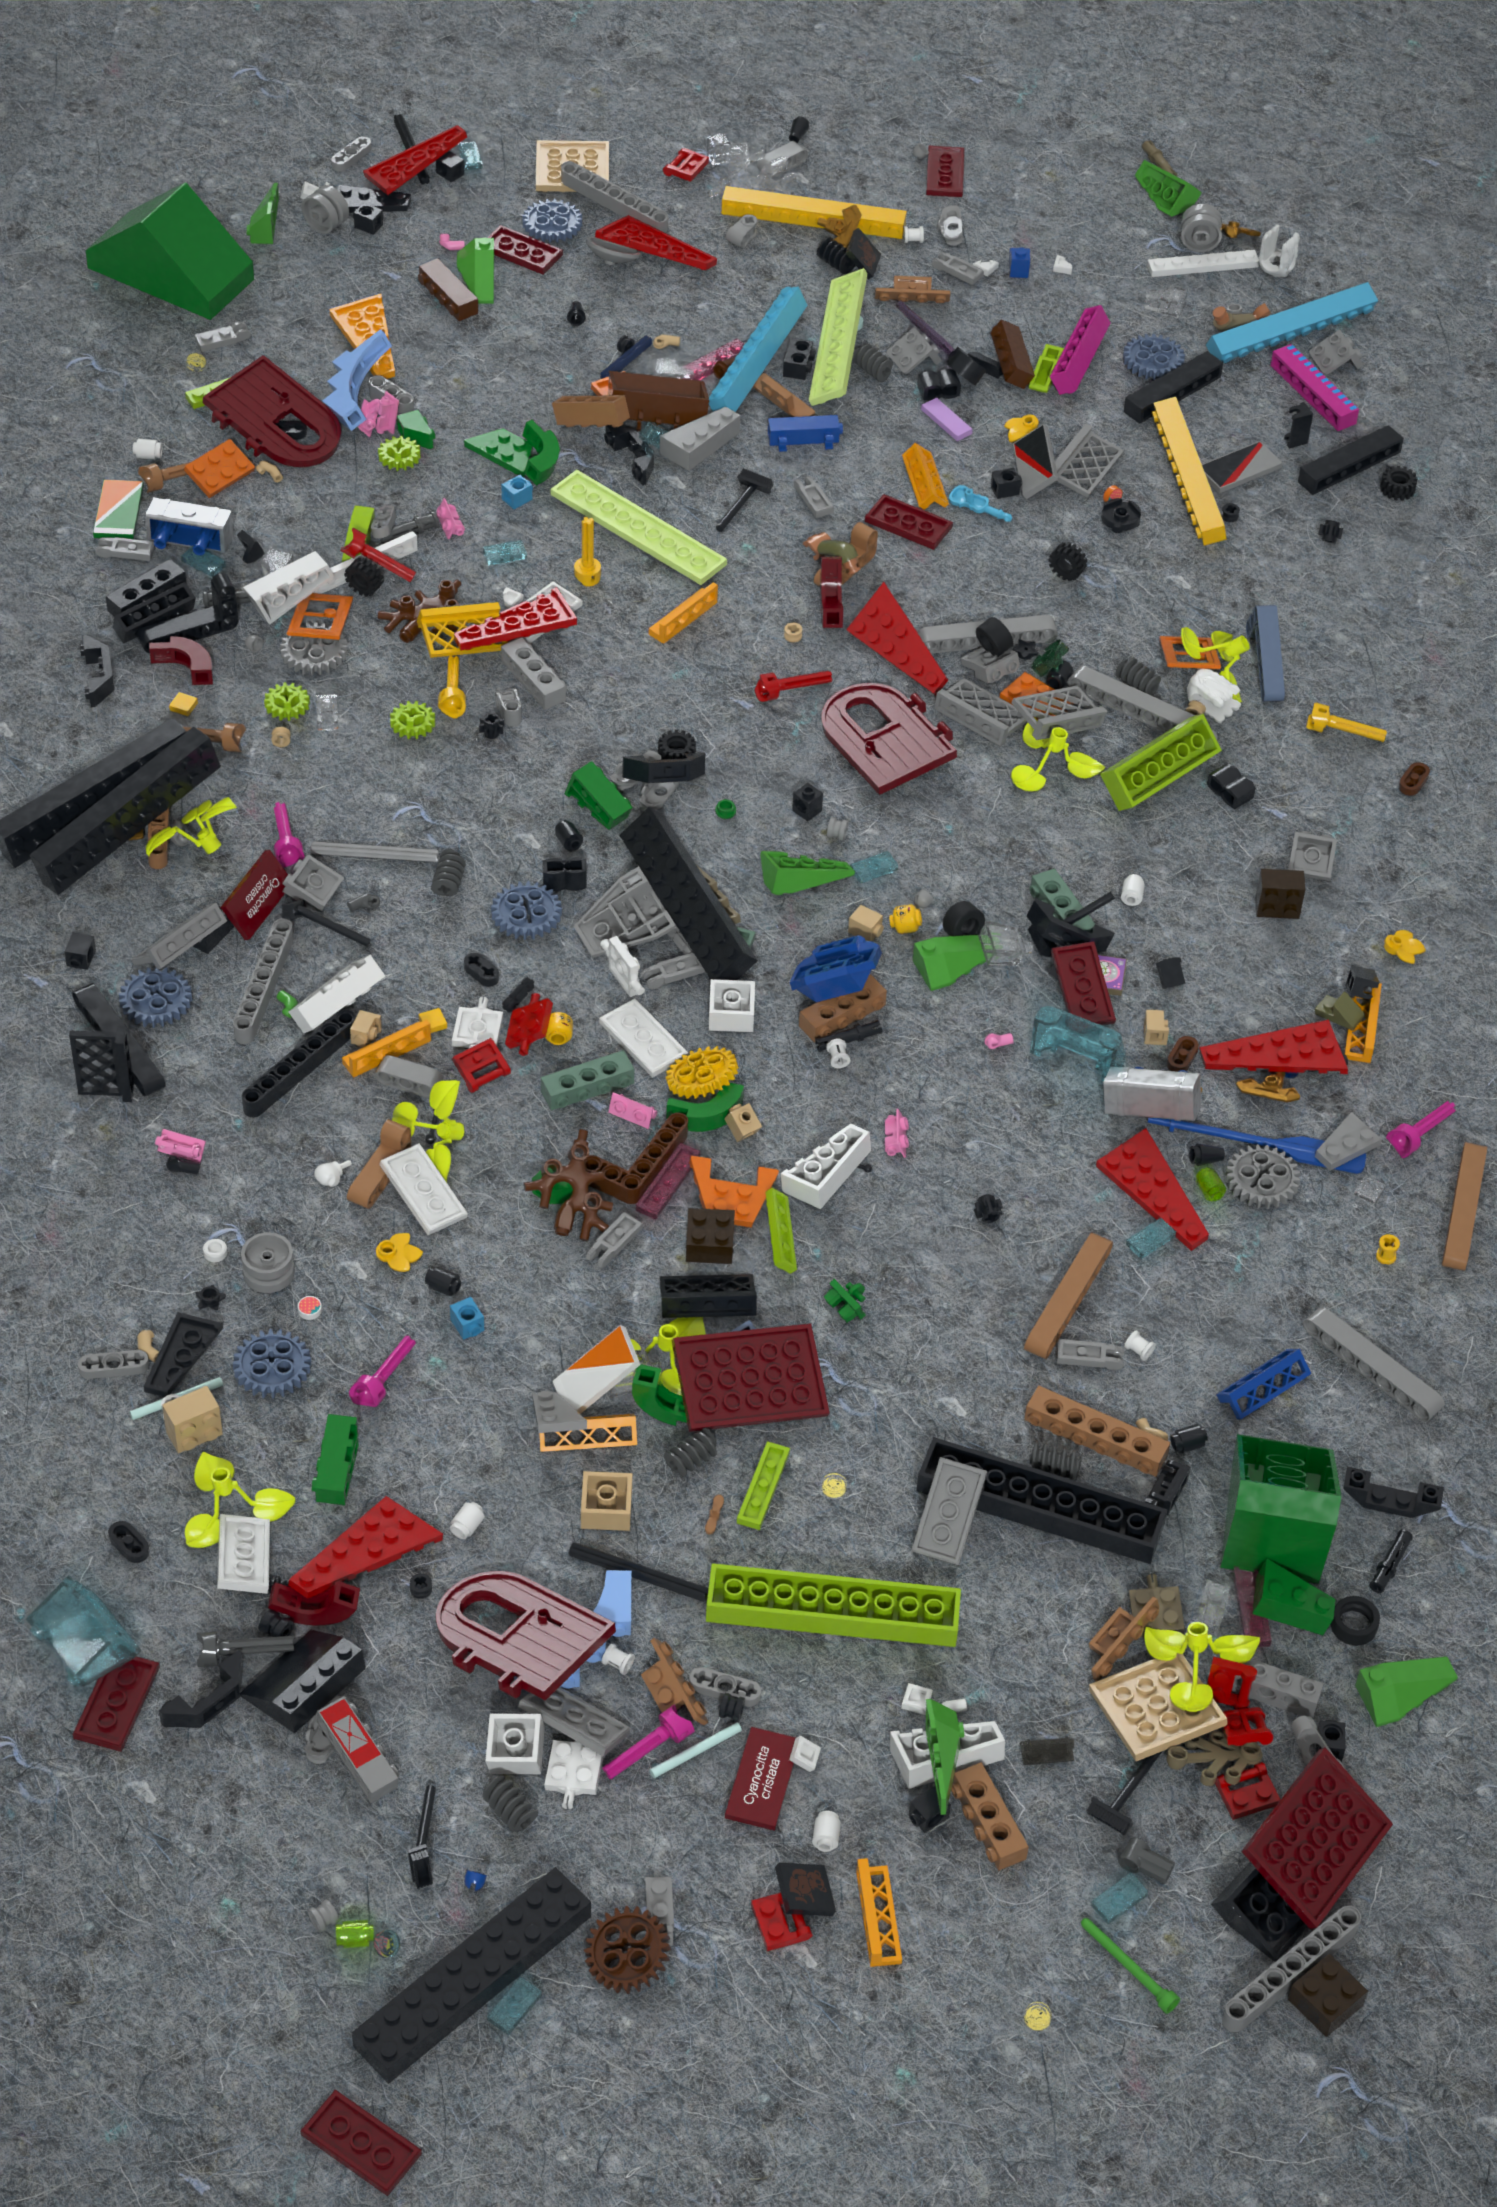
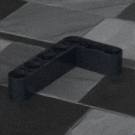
M218 573L211 579L212 607L151 624L138 630L137 638L144 651L150 653L149 643L170 642V636L183 637L195 641L234 629L238 624L236 590L228 575Z

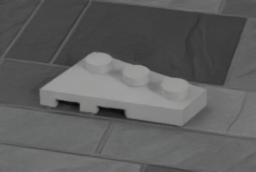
M1351 1112L1317 1149L1315 1157L1331 1171L1380 1146L1382 1139Z
M541 1391L538 1394H532L538 1433L587 1429V1420L557 1392Z

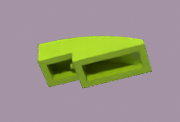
M1049 344L1045 345L1042 356L1040 355L1034 371L1035 377L1031 380L1029 389L1048 393L1053 384L1050 375L1064 348Z
M354 506L345 546L353 539V527L367 535L365 544L369 545L371 525L375 517L374 508ZM343 553L342 562H345L351 559L352 557Z

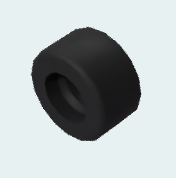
M990 617L976 628V636L980 644L987 652H991L993 656L997 655L999 657L1013 646L1014 641L1009 630L995 617Z
M967 901L957 902L952 905L943 918L944 931L950 936L980 935L985 927L984 914Z

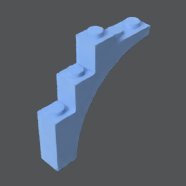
M382 330L377 331L352 352L346 350L332 361L338 373L327 381L333 393L322 400V402L333 411L338 421L351 431L366 420L358 406V393L362 381L373 364L392 347Z
M606 1570L605 1586L599 1603L593 1611L615 1623L616 1632L613 1634L615 1637L631 1635V1571ZM606 1642L586 1661L590 1663L602 1661L606 1651ZM580 1667L560 1686L561 1688L580 1687Z

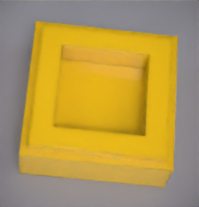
M179 692L170 703L169 709L170 711L189 716L198 704V698Z
M440 1008L419 1014L420 1022L424 1020L429 1021L431 1033L447 1029V1022Z

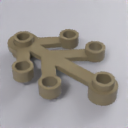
M1214 1731L1210 1734L1209 1742L1200 1736L1185 1742V1746L1188 1749L1197 1750L1200 1748L1206 1752L1188 1753L1181 1746H1172L1168 1750L1166 1760L1169 1767L1175 1770L1182 1769L1188 1763L1213 1762L1208 1769H1204L1201 1773L1200 1782L1205 1786H1213L1215 1784L1217 1774L1228 1761L1238 1760L1233 1767L1227 1768L1224 1777L1227 1783L1235 1785L1239 1783L1241 1773L1247 1765L1258 1764L1262 1760L1263 1754L1261 1747L1255 1742L1246 1743L1242 1746H1228L1224 1734ZM1225 1746L1226 1748L1230 1749V1751H1226L1222 1749V1747Z

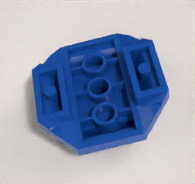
M860 935L819 945L812 951L811 956L804 959L796 967L789 982L792 991L798 990L814 1002L862 991L871 970L876 969L882 954L880 946L872 941H866Z

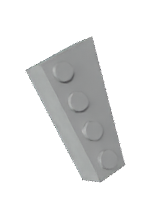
M723 407L660 435V454L690 471L740 433V415L727 407Z

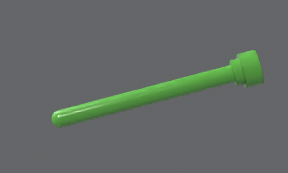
M1082 1919L1081 1926L1156 1997L1158 2007L1165 2014L1170 2013L1176 2008L1181 1998L1174 1991L1160 1987L1090 1919Z

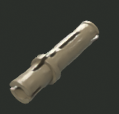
M1151 140L1145 141L1142 149L1148 154L1149 160L1155 163L1157 167L1178 177L1177 173L1163 157L1162 151L1157 149Z

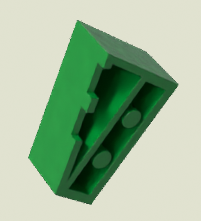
M593 761L572 774L564 793L568 798L573 796L579 801L577 802L578 806L581 808L587 807L592 811L591 816L608 830L627 819L633 808L629 800L620 794L616 785L607 779L602 769L596 766Z
M328 1414L325 1433L321 1444V1456L318 1457L316 1466L318 1473L317 1477H314L312 1481V1492H315L316 1502L337 1505L346 1504L359 1448L357 1417Z
M1266 1558L1257 1573L1252 1614L1324 1635L1334 1619L1335 1599Z

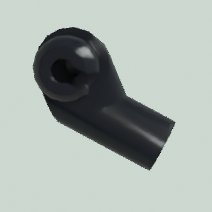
M170 1156L166 1163L167 1169L171 1172L198 1175L200 1168L199 1163L183 1161L177 1156Z

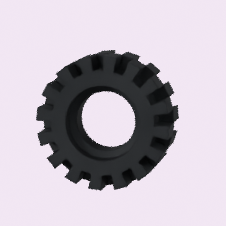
M1391 466L1390 469L1387 468L1382 475L1381 492H1383L1384 496L1388 495L1389 499L1394 497L1395 501L1398 498L1401 501H1404V498L1410 499V496L1413 497L1418 480L1416 473H1412L1413 470L1411 469L1407 471V467H1403V469L1400 466H1397V468H1394V466Z
M1070 542L1059 544L1048 559V562H1051L1049 564L1050 568H1054L1052 572H1057V577L1060 578L1062 576L1063 580L1068 579V581L1076 580L1087 567L1086 563L1088 562L1084 558L1086 556L1085 553L1081 554L1082 549H1076L1077 545L1073 544L1071 546Z
M359 557L345 570L344 576L347 577L345 579L346 582H350L348 586L354 588V592L359 591V595L362 596L364 594L365 597L372 596L383 584L384 580L382 579L384 577L380 574L382 571L380 569L377 570V565H372L371 560L367 562L366 558L361 559Z
M670 730L667 734L663 733L662 737L659 738L658 754L661 755V760L684 759V753H696L695 738L691 737L690 733L685 735L683 730L681 733H678V730H674V733H672ZM679 747L682 750H672L671 748Z

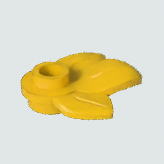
M1031 414L1025 415L1022 418L1009 419L1004 425L1006 429H1009V442L1017 441L1035 430L1039 425V421L1036 416Z
M1407 930L1396 931L1394 935H1388L1384 940V948L1388 953L1397 955L1399 959L1410 964L1415 963L1414 955L1422 954L1426 951L1422 942L1413 939V933Z
M398 1233L393 1235L390 1240H383L376 1248V1256L379 1260L387 1262L391 1269L407 1272L410 1271V1263L419 1260L423 1255V1251L409 1244V1233Z

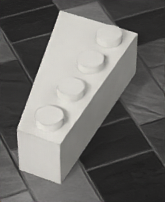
M314 551L243 588L256 610L270 625L334 578V575L328 564Z
M371 955L365 956L341 970L292 1008L289 1014L303 1033L311 1030L314 1032L323 1025L325 1020L330 1019L343 1007L347 1008L356 1001L355 998L359 995L362 996L371 990V987L384 978L385 975Z
M853 1124L843 1128L829 1138V1142L826 1145L818 1146L813 1150L812 1155L805 1160L801 1158L791 1170L786 1169L780 1173L782 1192L821 1209L871 1151L870 1132Z
M995 1721L963 1724L964 1738H960V1750L955 1772L981 1762L985 1766L1004 1760L1005 1739ZM922 1728L912 1729V1733L902 1734L899 1731H890V1752L908 1789L934 1782L926 1732Z

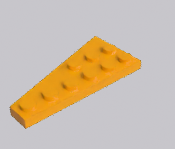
M381 294L329 309L331 318L354 349L379 330H382L389 340ZM391 348L370 368L373 376L378 375L386 379L395 377Z

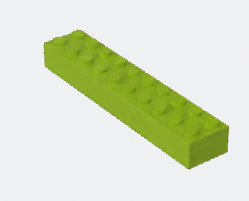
M712 1563L706 1606V1622L956 1647L961 1588Z

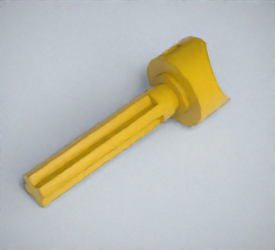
M584 517L582 521V558L578 559L574 564L575 577L586 587L598 584L601 578V564L594 558L593 518L588 519V517Z
M449 656L447 688L439 693L438 708L449 717L455 719L465 713L466 696L458 688L459 657L455 656L453 658Z
M1317 702L1314 703L1312 713L1308 717L1306 728L1321 733L1327 725L1331 728L1381 742L1385 741L1387 734L1386 730L1330 715V706Z

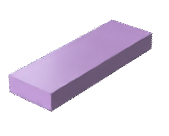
M938 398L922 404L921 410L956 441L972 435L973 429Z

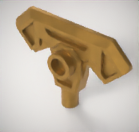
M852 205L842 210L844 219L829 218L826 220L819 218L817 225L825 227L826 231L836 235L837 237L834 240L847 248L853 231L857 229L862 216L857 205Z
M1229 221V224L1222 223V229L1225 230L1227 237L1237 238V235L1240 233L1250 236L1261 235L1259 231L1239 227V222Z
M1285 1072L1271 1074L1265 1077L1261 1084L1252 1078L1240 1080L1236 1083L1237 1088L1242 1093L1286 1103L1300 1100V1095L1295 1088L1282 1089L1286 1075Z

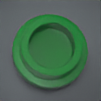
M723 799L716 805L715 813L722 819H730L736 814V806L731 800Z

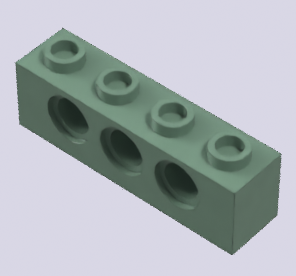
M1055 868L1032 876L1031 886L1029 887L1031 896L1055 906L1053 917L1064 920L1083 908ZM1087 915L1072 925L1091 933L1095 923Z
M624 1050L542 1076L541 1093L551 1111L564 1108L567 1105L585 1101L589 1098L634 1084V1067Z

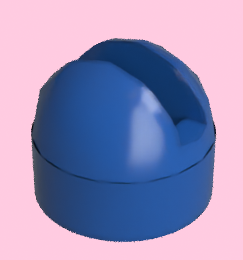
M467 1870L464 1879L465 1886L470 1889L471 1883H475V1891H478L484 1886L487 1875Z

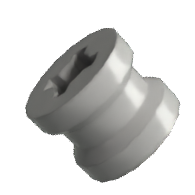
M831 817L828 824L827 837H838L839 840L844 841L849 821H839L837 818Z
M328 1899L323 1900L317 1908L311 1907L307 1910L312 1924L319 1933L325 1931L326 1926L330 1924L335 1925L339 1922L338 1914Z

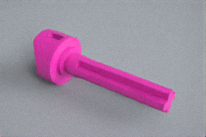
M277 802L275 803L274 813L280 839L274 845V854L282 867L285 868L297 863L299 859L303 860L305 855L301 841L292 836L286 804Z
M1446 1101L1413 1126L1405 1123L1398 1125L1387 1134L1386 1139L1393 1145L1401 1158L1408 1157L1421 1146L1420 1137L1456 1111L1453 1108L1455 1104L1453 1102L1450 1104L1449 1101Z
M405 1336L372 1376L362 1375L357 1379L349 1390V1397L354 1404L378 1407L386 1396V1390L383 1386L385 1381L416 1344L415 1340H412L410 1336Z
M675 1704L658 1716L661 1726L602 1767L606 1776L609 1779H613L661 1743L665 1742L669 1737L676 1743H680L695 1732L691 1721L680 1717Z

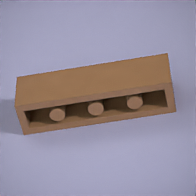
M625 395L562 396L552 403L557 425H565L566 427H573L575 425H581V427H588L590 425H596L597 427L606 425L619 427L630 418Z

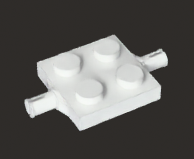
M617 936L609 940H602L600 946H602L608 956L609 970L629 997L642 995L645 989L640 984L638 970L640 969L638 960L631 956L627 945L622 943Z
M483 997L479 998L478 1007H459L452 1037V1046L471 1048L489 1038H492L497 1046L503 1021V1012L488 1009V998L484 997V1001Z
M553 1740L544 1784L545 1790L558 1791L564 1794L562 1807L567 1809V1806L568 1809L573 1808L575 1795H596L603 1756L577 1741Z

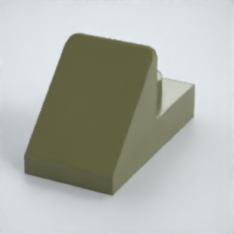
M1345 991L1338 999L1326 995L1315 1008L1316 1015L1327 1020L1329 1019V1021L1352 1031L1365 1017L1364 1012Z

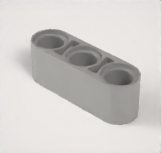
M791 141L763 155L757 163V168L770 178H775L804 163L808 157V151L795 141Z
M377 375L369 379V396L371 400L382 399L385 391H387L399 400L397 415L414 411V398L410 393L382 376Z
M390 1055L382 1059L374 1074L375 1079L380 1084L425 1098H430V1092L435 1083L443 1081L441 1072L434 1068Z

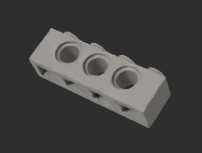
M521 637L501 646L502 663L544 710L566 701L567 686L565 682L560 680L554 670L547 666L542 656H538L531 644Z
M1253 1659L1243 1663L1253 1666L1257 1670V1676L1252 1682L1249 1698L1301 1716L1314 1717L1324 1683ZM1235 1675L1232 1688L1233 1693L1239 1694L1242 1683L1241 1676Z

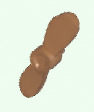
M716 1495L713 1499V1507L709 1513L710 1518L705 1525V1532L708 1535L713 1534L716 1530L720 1510L724 1505L722 1495Z

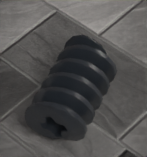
M826 237L817 249V256L830 264V266L835 267L842 274L850 273L856 266L846 255L847 248L843 247L842 244H838L831 237Z

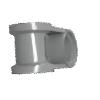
M744 215L728 229L726 240L740 248H745L757 236L755 229L757 218L754 215Z
M516 688L503 693L495 692L496 706L500 711L502 719H504V723L511 727L521 724L522 709Z

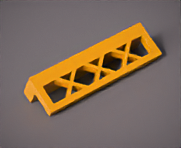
M914 443L902 454L918 505L925 510L933 502H936L945 508L949 505L932 453Z
M713 582L705 589L701 588L651 626L649 628V635L663 644L717 603L718 585Z
M1379 983L1378 988H1372L1371 992L1363 991L1373 996L1371 999H1367L1369 1003L1362 1006L1356 1000V998L1360 997L1355 996L1352 998L1364 1012L1366 1020L1360 1022L1353 1031L1347 1030L1345 1055L1348 1060L1371 1063L1375 1044L1381 983ZM1358 1029L1364 1034L1359 1039L1352 1033ZM1358 1046L1363 1051V1054L1350 1052V1049Z
M428 1020L418 1021L342 1057V1064L353 1078L379 1066L382 1059L387 1055L399 1057L430 1042V1023Z
M634 1413L584 1417L587 1420V1429H591V1431L586 1433L584 1430H580L585 1437L578 1444H573L566 1438L572 1431H567L564 1435L556 1432L561 1439L556 1445L545 1446L544 1433H539L540 1452L637 1445L636 1416ZM631 1426L632 1440H621L615 1433L621 1427ZM611 1427H616L612 1432L608 1429ZM597 1428H603L610 1434L604 1442H597L591 1437ZM612 1437H614L617 1441H609V1440H610ZM588 1438L592 1441V1443L585 1442ZM564 1440L568 1443L560 1445Z
M868 1858L857 1859L856 1875L870 1967L902 1964L888 1865L869 1867ZM883 1874L884 1882L877 1888L871 1883L870 1875ZM877 1896L887 1902V1906L882 1912L875 1907L874 1900ZM881 1919L891 1926L890 1931L886 1935L879 1932L878 1923ZM886 1943L894 1949L895 1956L882 1957L881 1947Z

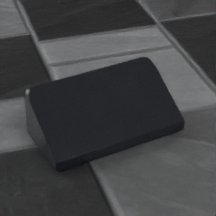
M978 352L968 353L971 358L987 370L986 374L997 379L1003 374L999 362Z

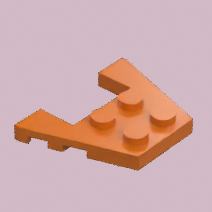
M691 1155L689 1161L690 1168L694 1172L695 1184H697L702 1208L735 1210L734 1225L752 1228L766 1199V1191L772 1188L779 1170L758 1167L756 1186L711 1179L710 1158Z

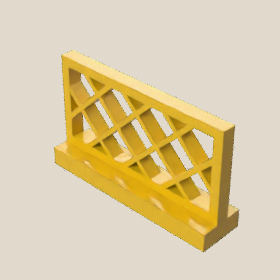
M499 603L421 609L417 624L422 629L430 658L501 651V646L507 644L508 641H502V644L493 643L489 646H480L471 650L460 651L459 648L451 645L454 641V632L446 628L447 625H455L459 628L458 632L466 628L467 626L465 625L467 623L481 625L485 623L486 618H497L500 616ZM427 627H435L439 631L435 635L428 631ZM442 632L452 637L449 642L439 637ZM436 641L444 646V649L434 651V642Z

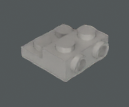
M981 647L961 657L962 665L974 670L975 677L986 683L998 681L1002 676L1014 673L1020 667L1018 653L1010 649L997 657V655L993 656L991 652H987Z
M1307 831L1295 832L1288 870L1304 871L1305 877L1330 881L1337 839L1330 835H1312Z
M308 854L303 861L301 859L298 860L293 868L295 873L293 875L289 873L284 880L283 885L285 888L283 892L296 901L306 900L322 911L344 880V877Z

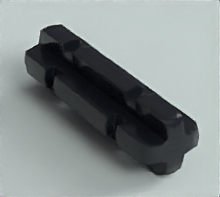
M528 977L524 978L521 984L502 1002V1008L507 1012H512L516 1008L515 1005H518L528 995L527 992L534 988V981Z

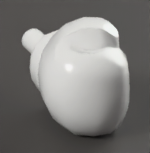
M347 1160L341 1164L336 1161L321 1164L315 1169L314 1176L323 1186H337L340 1176L343 1174L342 1169L352 1165L350 1160Z

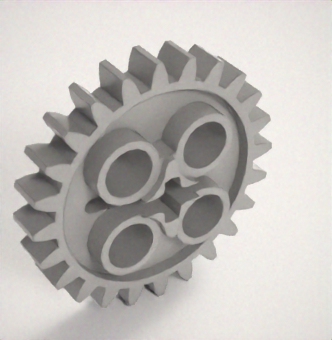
M315 622L314 626L306 623L304 628L330 630L331 626L326 628L325 623H323L320 627ZM286 634V638H282V644H280L281 658H283L284 664L288 663L289 669L294 667L295 672L302 670L303 675L307 671H310L311 675L316 671L321 675L323 670L330 673L329 668L336 670L337 664L342 665V660H346V654L348 653L347 640L344 639V634H341L340 640L288 636Z
M1259 1144L1256 1145L1255 1150L1250 1146L1247 1147V1151L1240 1149L1239 1155L1234 1153L1232 1160L1229 1159L1225 1175H1227L1226 1182L1229 1183L1228 1189H1234L1233 1196L1241 1195L1240 1202L1246 1199L1249 1200L1248 1206H1251L1253 1202L1257 1204V1208H1260L1261 1204H1265L1267 1209H1269L1270 1204H1273L1276 1208H1278L1279 1202L1285 1205L1287 1199L1292 1200L1294 1194H1297L1300 1184V1171L1297 1170V1164H1292L1293 1158H1285V1151L1278 1154L1277 1147L1272 1151L1269 1150L1268 1145L1264 1149H1261Z

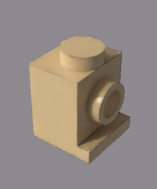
M360 1010L350 1028L351 1044L365 1047L372 1040H375L377 1034L382 1031L381 1015Z
M1146 1010L1144 1044L1167 1045L1169 1027L1168 1020H1164V1010Z

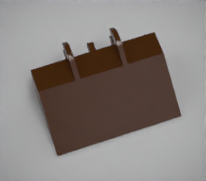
M609 371L608 396L625 395L630 415L628 420H636L637 432L641 431V421L655 422L656 425H661V423L672 424V430L678 428V425H685L708 413L709 397L704 381Z

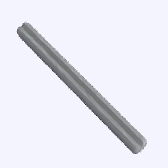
M318 841L311 843V853L319 855L438 862L439 851L437 849Z

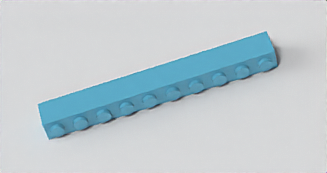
M1369 282L1212 335L1206 347L1212 355L1223 363H1227L1235 357L1239 356V358H1242L1249 354V352H1259L1266 346H1276L1281 341H1290L1301 334L1305 336L1312 330H1322L1330 324L1337 325L1347 318L1351 320L1357 317L1358 314H1368L1374 310L1378 299Z
M799 286L785 287L781 290L764 318L759 322L746 344L743 345L742 350L735 357V360L728 367L727 372L709 396V405L713 412L723 407H727L734 412L737 411L808 306Z

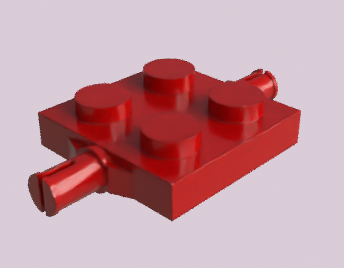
M538 993L531 994V1000L528 1005L512 1010L505 1045L509 1049L520 1046L519 1054L522 1056L528 1055L531 1043L546 1037L553 1003L549 998L540 1000L541 996Z

